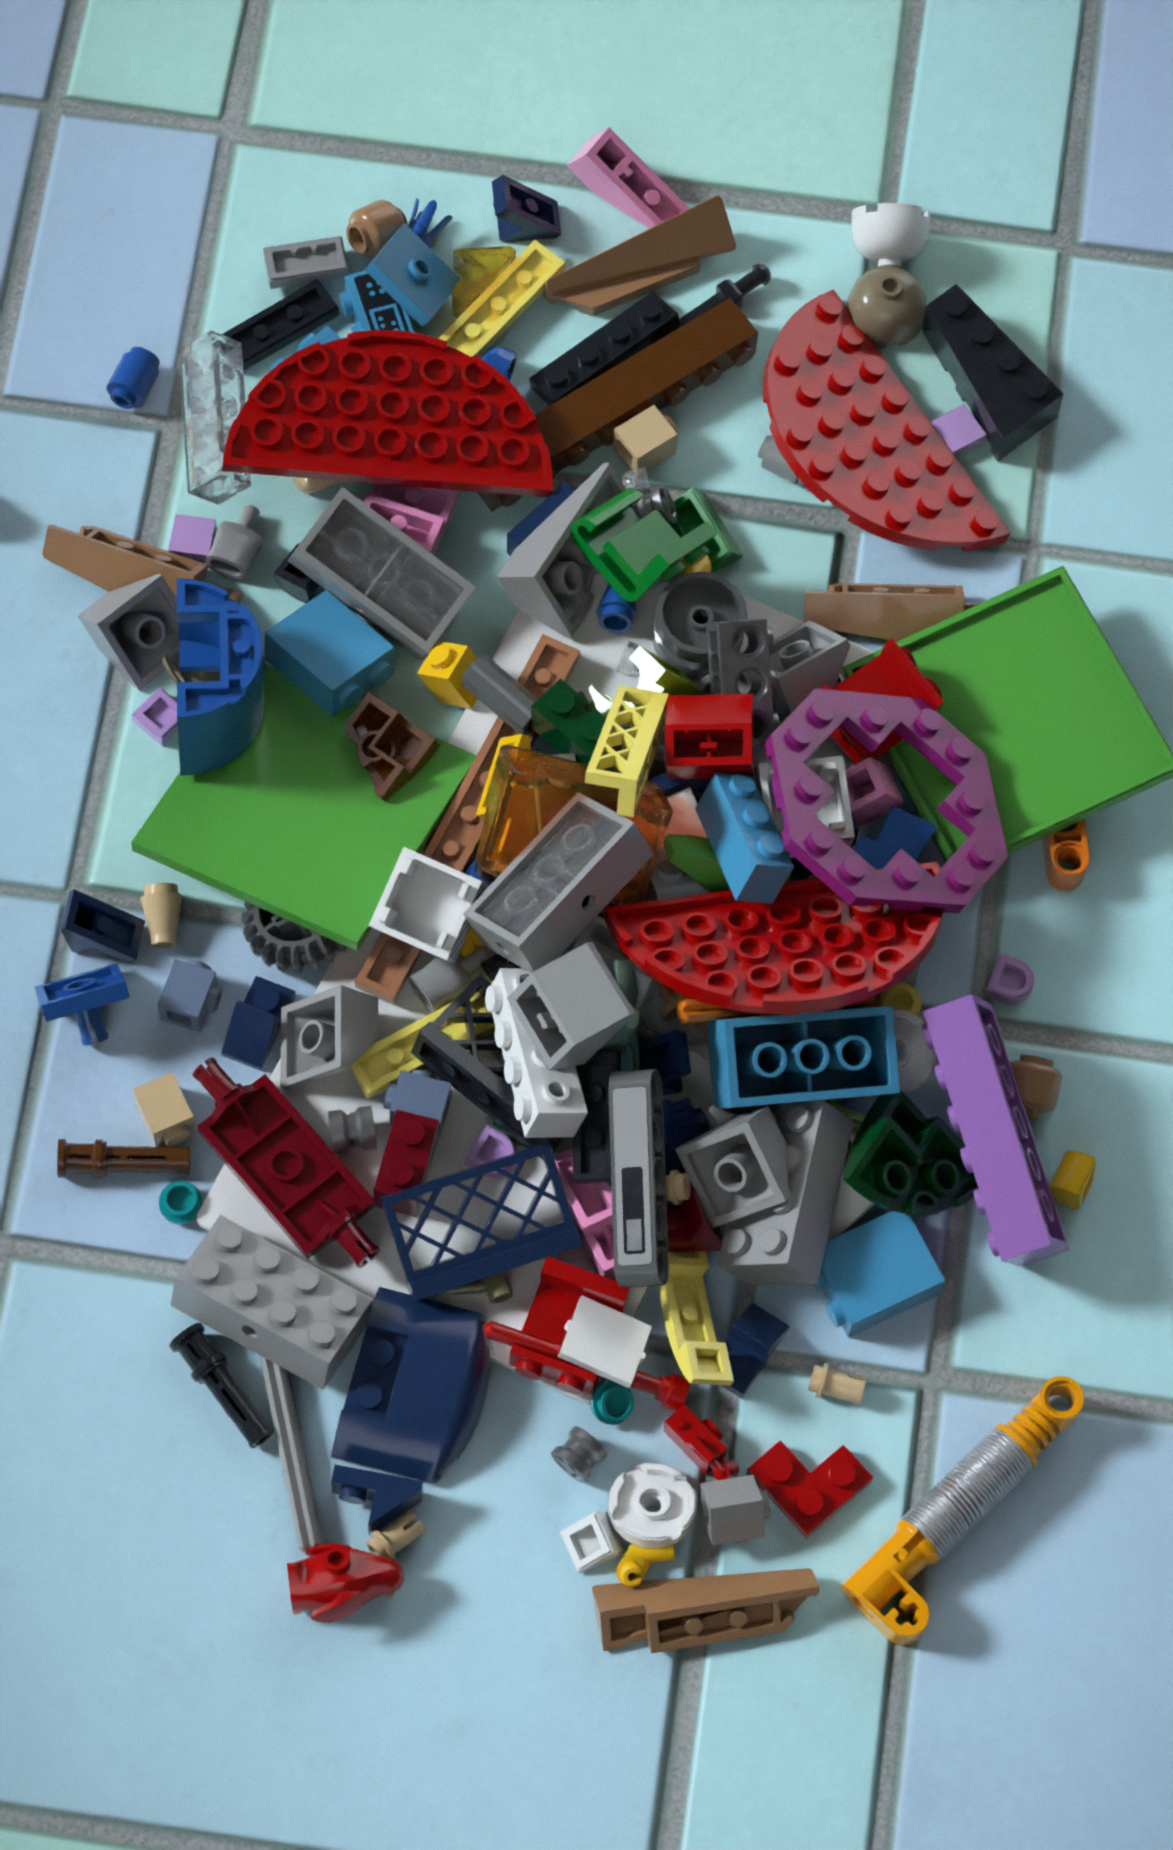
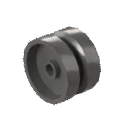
M708 572L687 573L672 580L661 592L655 610L652 636L656 654L678 667L691 679H702L708 675L706 623L746 620L748 618L746 602L738 588L724 577ZM742 630L735 637V646L739 652L744 640V631Z

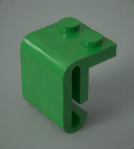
M634 488L622 491L575 521L571 527V536L577 547L619 596L629 602L638 600L665 581L669 583L688 564L690 567H693L710 552L706 545L717 534L706 521L680 538L657 510L640 519L631 506L639 502L644 495Z

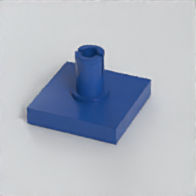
M117 963L34 987L45 1021L48 1022L75 1014L82 1038L81 1042L85 1046L95 1044L90 1029L91 1023H93L99 1043L109 1038L100 1006L130 998L126 981Z

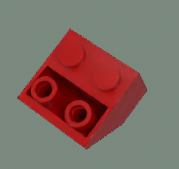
M753 694L668 696L665 722V767L669 780L712 779L715 772L752 775L754 778Z

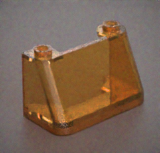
M502 746L494 768L476 860L478 866L482 867V870L488 874L499 876L577 792L617 813L619 789L585 783L588 764L520 747ZM602 769L605 771L617 772L609 769ZM649 780L645 784L634 818L624 817L635 822L654 855L610 901V903L615 905L644 901L673 814V810L662 788Z

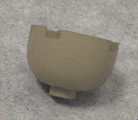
M881 266L867 271L856 280L848 296L847 308L853 323L869 337L876 348H886V344L893 345L899 343V346H903L917 337L922 329L926 309V295L921 283L908 271L895 266Z

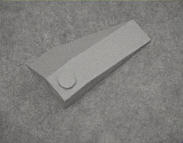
M610 462L603 463L515 548L496 577L515 608L565 637H572L590 610L595 597L590 592L595 574L600 573L574 543L571 536V527L575 521L626 490Z

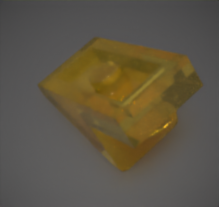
M511 246L456 249L453 252V269L463 277L456 283L451 293L452 315L458 318L516 259V250Z

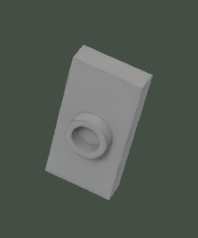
M342 236L263 248L270 289L307 284L316 279L319 282L340 279L349 275Z

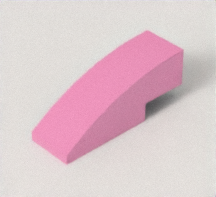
M573 1148L555 1155L554 1160L575 1227L579 1230L582 1243L598 1274L616 1280L614 1271L612 1189L608 1183H573Z

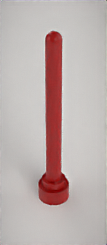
M494 1321L486 1323L483 1328L484 1335L491 1340L509 1346L514 1344L579 1367L558 1357L562 1344ZM636 1370L630 1387L655 1395L654 1399L661 1402V1407L677 1411L686 1401L690 1383L684 1376L672 1373L670 1376L663 1374L659 1378Z

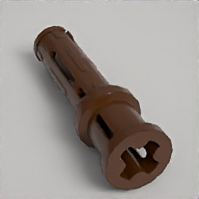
M58 1139L57 1176L58 1178H65L67 1173L93 1174L95 1178H102V1176L107 1175V1172L190 1174V1146H107V1142H103V1139H96L94 1144L67 1143L66 1139ZM129 1159H165V1160H129Z

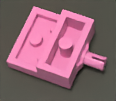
M374 484L371 493L367 492L363 502L435 556L459 500V492L447 489Z

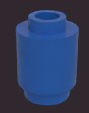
M132 347L130 352L123 354L106 386L111 400L117 406L131 409L132 407L139 408L144 404L159 375L158 367L160 361L158 357L142 347Z

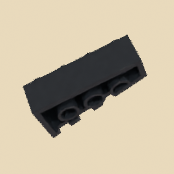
M957 284L926 305L922 332L944 370L949 371L961 400L966 401L975 419L987 434L986 437L992 446L991 452L997 462L1058 417L1064 394Z

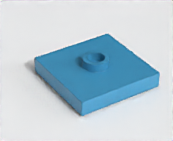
M405 223L394 233L365 269L422 327L433 318L461 282V279Z

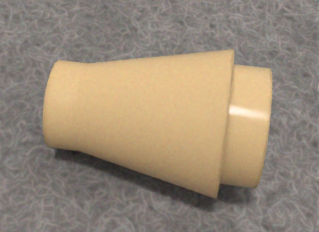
M154 883L144 886V895L140 897L149 929L152 947L165 948L177 945L176 935L183 897L182 894L178 893L177 884Z

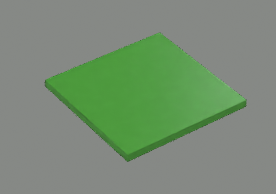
M1064 566L896 642L899 647L904 646L911 652L916 661V668L925 679H932L941 690L944 704L939 714L986 754L1008 854L1173 778V752ZM882 649L843 666L841 670L843 679L845 680L879 656ZM904 740L885 753L920 818L935 825L936 830L931 838L946 863L968 838L937 810L957 785Z
M266 664L263 670L264 715L254 740L239 756L219 768L206 773L180 776L179 772L132 840V851L358 951L372 929L368 925L403 847L421 853L443 819L477 755L433 737L441 744L437 751L409 782L387 801H383L376 795L374 791L375 786L358 758L357 748L349 739L343 726L358 704L356 703L350 708H344L332 717L276 668Z

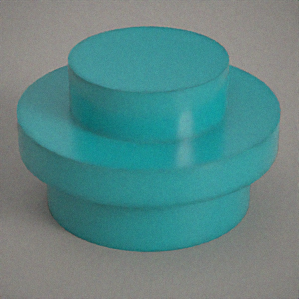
M177 1181L167 1185L159 1196V1209L162 1216L167 1221L178 1225L187 1224L195 1220L203 1204L198 1188L185 1181Z
M611 1380L600 1383L592 1393L591 1410L594 1416L602 1423L609 1425L620 1424L631 1415L634 1409V1397L630 1388Z

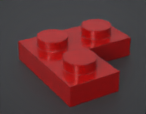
M781 1440L747 1468L746 1472L747 1475L754 1476L757 1486L762 1491L767 1492L769 1499L806 1539L873 1480V1476L844 1445L810 1473Z

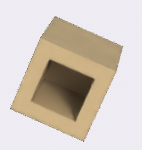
M653 405L614 429L613 449L637 478L676 454L678 429L668 415L663 416L656 406Z
M173 1072L132 1089L135 1104L155 1147H161L165 1144L168 1147L179 1145L190 1137V1133L196 1131L194 1116Z

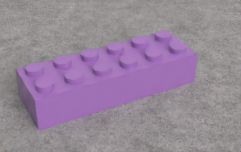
M970 994L923 1011L926 1023L921 1026L922 1033L929 1049L935 1048L939 1064L934 1066L936 1078L941 1089L948 1090L952 1106L947 1108L948 1116L956 1132L961 1131L965 1147L960 1149L961 1157L967 1172H974L979 1188L974 1190V1198L982 1215L987 1214L991 1226V1231L987 1232V1240L995 1257L1000 1256L1002 1262L1022 1267L1070 1251L992 1004Z

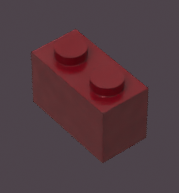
M396 1110L373 1189L376 1201L375 1207L384 1209L380 1197L427 1182L439 1140V1120ZM410 1198L395 1203L393 1206L395 1212L417 1217L421 1203Z

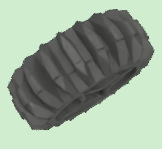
M246 901L244 903L247 909L246 912L241 913V920L245 926L243 928L244 937L250 943L253 954L257 955V957L261 956L263 963L268 967L276 964L278 970L285 973L292 965L295 972L301 975L304 966L310 964L311 968L318 972V961L325 958L326 961L333 963L334 956L332 952L334 950L346 952L347 946L280 916L275 915L272 917L273 913Z

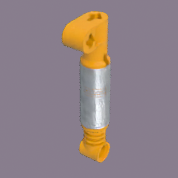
M1065 1376L1051 1378L1043 1385L1041 1391L1028 1402V1406H1024L1020 1410L1021 1414L1018 1413L1013 1417V1421H1009L1007 1424H999L991 1429L982 1438V1441L976 1444V1447H973L948 1474L944 1475V1478H941V1482H937L933 1489H930L922 1499H919V1502H916V1505H913V1508H910V1511H907V1514H904V1517H901V1520L896 1523V1532L841 1585L842 1591L850 1602L888 1640L894 1644L905 1646L913 1644L921 1638L928 1624L929 1609L924 1599L908 1583L927 1564L934 1565L942 1560L965 1535H968L969 1530L977 1526V1523L981 1522V1519L986 1517L989 1511L993 1510L1021 1480H1024V1477H1027L1030 1471H1033V1468L1037 1465V1456L1041 1453V1450L1049 1446V1442H1053L1057 1438L1056 1434H1061L1075 1423L1084 1403L1083 1390L1076 1381ZM1055 1395L1063 1396L1069 1401L1071 1409L1063 1412L1057 1411L1049 1404L1048 1398ZM898 1593L903 1599L900 1600L897 1610L893 1607L883 1616L879 1611ZM910 1612L914 1615L911 1624L905 1622L899 1625L896 1622L899 1613L905 1615Z

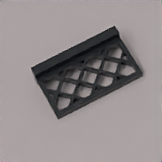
M479 975L433 1023L429 1022L419 1032L411 1054L443 1080L450 1082L453 1088L527 1148L548 1142L553 1153L564 1137H524L521 1121L517 1120L514 1114L515 1099L511 1084H508L505 1080V1061L502 1049L496 1045L495 1040L475 1039L473 1023H494L492 1013H472L470 999L477 992L485 997L488 986L492 985ZM463 1008L464 1013H458ZM447 1023H465L467 1040H453L441 1029ZM477 1050H499L501 1067H486L478 1060Z

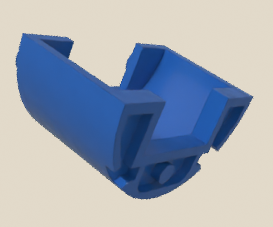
M177 578L180 672H220V681L177 682L180 776L206 773L227 764L239 756L257 735L264 715L263 643L260 628L251 611L245 604L241 606L231 599L228 591L211 583Z

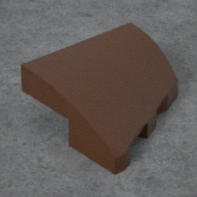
M367 692L343 725L349 739L357 748L358 758L363 768L367 770L375 786L374 791L376 795L383 801H387L409 782L441 745L435 738L405 719L398 711L370 692Z

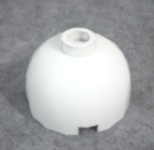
M878 203L877 211L866 213V205L859 206L852 210L851 232L853 243L857 251L867 260L878 262V267L895 266L902 268L903 262L914 260L923 252L929 238L931 212L927 210L921 215L920 206L902 203Z

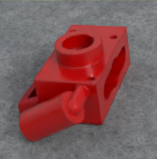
M683 1404L665 1421L663 1431L705 1475L712 1470L717 1480L729 1479L738 1475L739 1465L736 1461L726 1458L727 1447L721 1442L724 1438L723 1434L711 1420L705 1418L701 1422Z

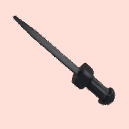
M755 264L752 266L753 271L737 282L733 283L731 280L722 281L716 285L715 295L679 319L680 324L658 340L728 298H731L740 309L743 305V296L759 285L763 284L766 286L770 282L771 272L769 268L764 264Z

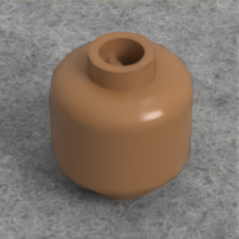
M382 199L372 202L351 214L346 229L348 241L356 252L362 253L369 258H375L394 233L404 223L407 225V219L403 211L389 201Z
M1022 1054L1019 1061L1010 1062L1028 1119L1038 1120L1039 1112L1049 1113L1055 1110L1062 1075L1057 1069L1053 1068L1054 1061Z

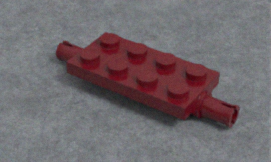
M214 1057L205 1060V1064L208 1066L206 1069L200 1064L194 1070L192 1076L215 1099L214 1106L216 1109L211 1116L197 1126L198 1133L308 1260L328 1243L336 1240L355 1261L358 1268L368 1264L365 1260L367 1257L372 1261L378 1255L380 1249L368 1238L356 1222L376 1206L375 1199L266 1074L254 1083L242 1086L241 1083L235 1084L218 1065Z

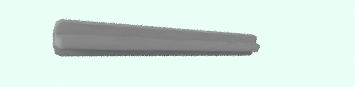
M259 1355L298 1548L303 1553H306L310 1546L314 1547L324 1543L289 1371Z

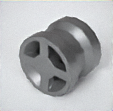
M663 485L654 487L650 494L643 496L639 502L631 506L640 519L657 510L669 525L677 522L675 504L670 493Z
M573 1426L568 1432V1440L563 1446H556L551 1452L553 1460L567 1474L580 1482H585L590 1477V1468L595 1463H602L608 1454L605 1448L592 1435L578 1426Z

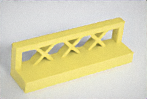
M621 685L617 689L585 775V783L619 789L616 815L634 818L665 732L668 693ZM626 702L641 704L642 706L632 708ZM631 723L635 727L624 730L620 725ZM623 744L627 749L616 752L611 747ZM614 766L621 773L605 771L602 769Z

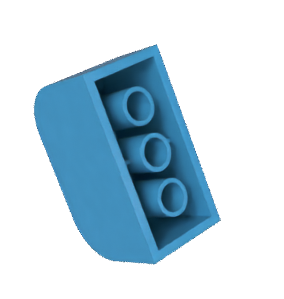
M893 1006L821 1011L794 1016L782 1014L706 1021L713 1105L716 1108L900 1093Z

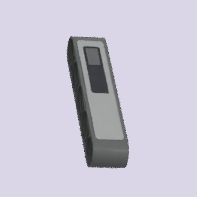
M657 1069L612 1072L609 1078L608 1092L615 1277L620 1288L666 1285L669 1276L662 1080Z

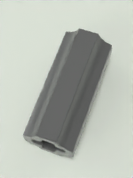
M487 655L479 656L463 673L461 684L518 734L529 735L533 730L530 727L531 705L538 699Z

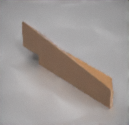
M720 195L714 196L548 279L545 282L546 301L551 304L556 300L577 306L580 313L595 316L699 273V259L736 250L735 239Z
M49 525L42 552L43 557L48 561L109 592L160 574L165 579L176 599L177 578L204 581L208 565L95 526H82L80 532L76 533L56 525ZM218 586L228 591L229 597L240 604L242 592Z
M836 583L829 585L828 591H805L804 623L811 620L829 630L885 640L893 638L897 642L980 603H964L963 586Z
M809 1568L642 1581L636 1587H627L622 1583L595 1585L592 1587L603 1651L613 1650L648 1639L651 1653L785 1632L794 1622V1612L808 1596L813 1595L816 1597L820 1592L815 1575Z

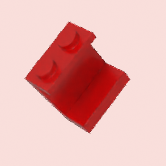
M893 638L885 642L879 656L838 685L830 689L825 684L820 688L922 698L938 713L944 704L938 685L930 678L925 679L916 668V661L911 652L904 646L899 647ZM841 725L831 734L833 740L854 765L869 757L877 760L904 741L893 730L878 748L871 753Z
M547 1256L541 1270L540 1284L522 1331L563 1344L567 1333L564 1326L568 1320L572 1319L581 1295L624 1313L629 1300L630 1288H620L616 1280ZM514 1344L510 1350L509 1365L516 1367L515 1371L518 1374L533 1380H539L542 1376L556 1381L560 1389L571 1394L581 1395L583 1391L592 1394L600 1377L590 1371Z

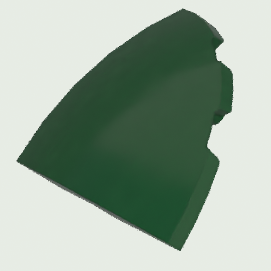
M901 1090L900 1093L878 1095L865 1116L849 1150L843 1178L849 1186L877 1206L904 1213L908 1216L936 1215L940 1211L951 1207L964 1205L974 1198V1190L979 1189L974 1172H967L961 1157L960 1149L964 1148L965 1144L939 1116L927 1119Z

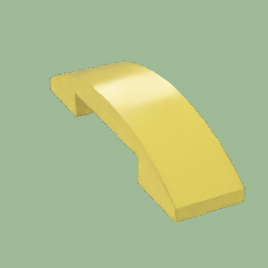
M668 1252V1281L666 1285L659 1286L667 1335L679 1368L690 1384L731 1386L734 1379L726 1342H717L703 1279V1275L710 1267L707 1252Z

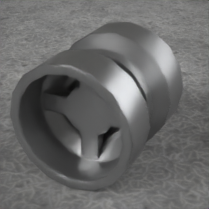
M371 1106L358 1107L355 1112L348 1115L342 1110L328 1111L332 1148L335 1154L347 1153L350 1146L360 1147L363 1150L377 1149Z

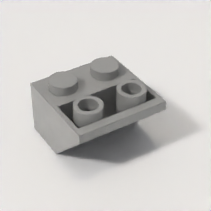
M587 942L535 970L507 997L549 1070L585 1064L636 1014L593 942Z

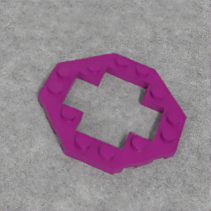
M815 688L764 743L767 759H772L775 775L771 782L777 811H782L785 828L781 832L784 848L850 906L867 907L869 903L888 904L889 909L921 911L923 907L942 908L943 913L959 914L1008 858L986 754L922 698ZM840 725L871 753L894 730L957 785L937 810L968 838L935 876H932L903 849H900L887 865L878 872L815 817V814L828 802L836 791L804 763Z

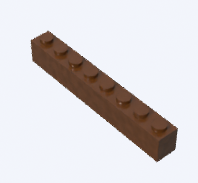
M731 298L726 299L535 414L537 426L543 436L545 445L547 444L549 449L553 479L559 471L567 466L581 464L592 451L600 446L612 445L614 429L653 405L659 411L668 405L676 406L684 401L691 391L701 385L709 386L713 384L724 371L734 365L737 367L742 366L751 360L756 353L758 331ZM477 492L491 512L501 506H511L522 497V495Z

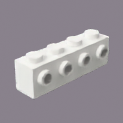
M500 968L492 985L488 986L486 990L485 1003L487 1010L492 1012L496 1045L502 1049L505 1061V1080L508 1084H511L513 1090L515 1117L521 1121L525 1138L574 1137L588 1113L576 1067L571 1066L549 1070L507 1000V997L531 973L523 968Z

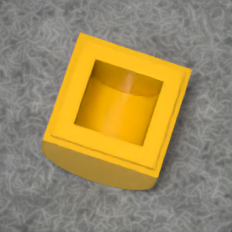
M1073 1150L1065 1152L1050 1183V1189L1055 1201L1075 1211L1081 1208L1096 1177V1161L1094 1157Z

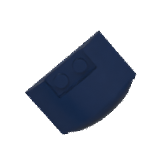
M379 1287L366 1322L365 1334L344 1408L340 1413L331 1458L409 1479L420 1480L435 1485L442 1479V1476L438 1474L444 1471L456 1458H460L471 1440L486 1399L490 1371V1354L487 1339L483 1332L482 1324H484L482 1314L425 1298L415 1301L410 1294Z

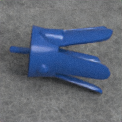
M416 198L408 227L431 249L432 241L448 225L453 216L447 215L427 233L428 226L437 209V202L431 200L424 211L419 212L416 217L419 199Z

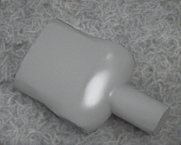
M246 505L237 523L230 521L220 523L213 545L206 557V564L215 573L233 580L245 578L249 566L256 558L263 542L262 536L252 530L260 514V511L255 506Z
M479 948L460 961L457 959L455 964L436 956L424 968L409 976L408 981L424 1006L433 1013L453 1002L473 982L470 974L480 969V964L486 962L489 958L482 948Z

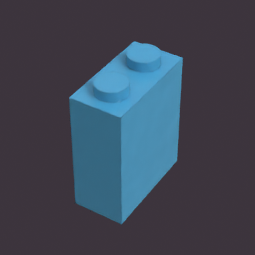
M327 590L265 632V660L332 717L344 708L354 706L361 696L375 686L385 684L394 674V646Z
M891 1211L828 1240L818 1284L812 1285L816 1290L822 1288L829 1301L826 1304V1309L836 1328L842 1326L847 1337H850L940 1295L945 1279L911 1216Z

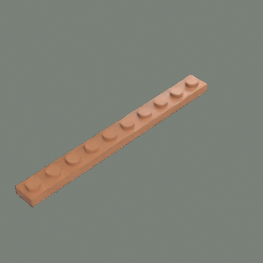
M542 634L517 682L539 699L560 678L567 683L580 658V650ZM499 716L423 854L465 873L485 836L489 822L477 817L476 812L500 738L518 735ZM534 730L529 735H526L530 739L531 748L539 735ZM381 932L355 980V988L394 1005L423 950Z

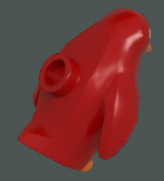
M337 1543L310 1546L305 1553L310 1557L293 1563H287L293 1614H300L303 1610L313 1611L310 1617L316 1622L330 1623L341 1621L356 1613L369 1601L381 1595L391 1598L395 1592L399 1591L405 1580L404 1570L397 1560L390 1557L377 1556Z

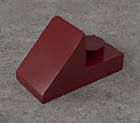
M691 1187L690 1198L683 1200L681 1205H667L668 1252L721 1251L723 1237L720 1227H712L694 1187Z

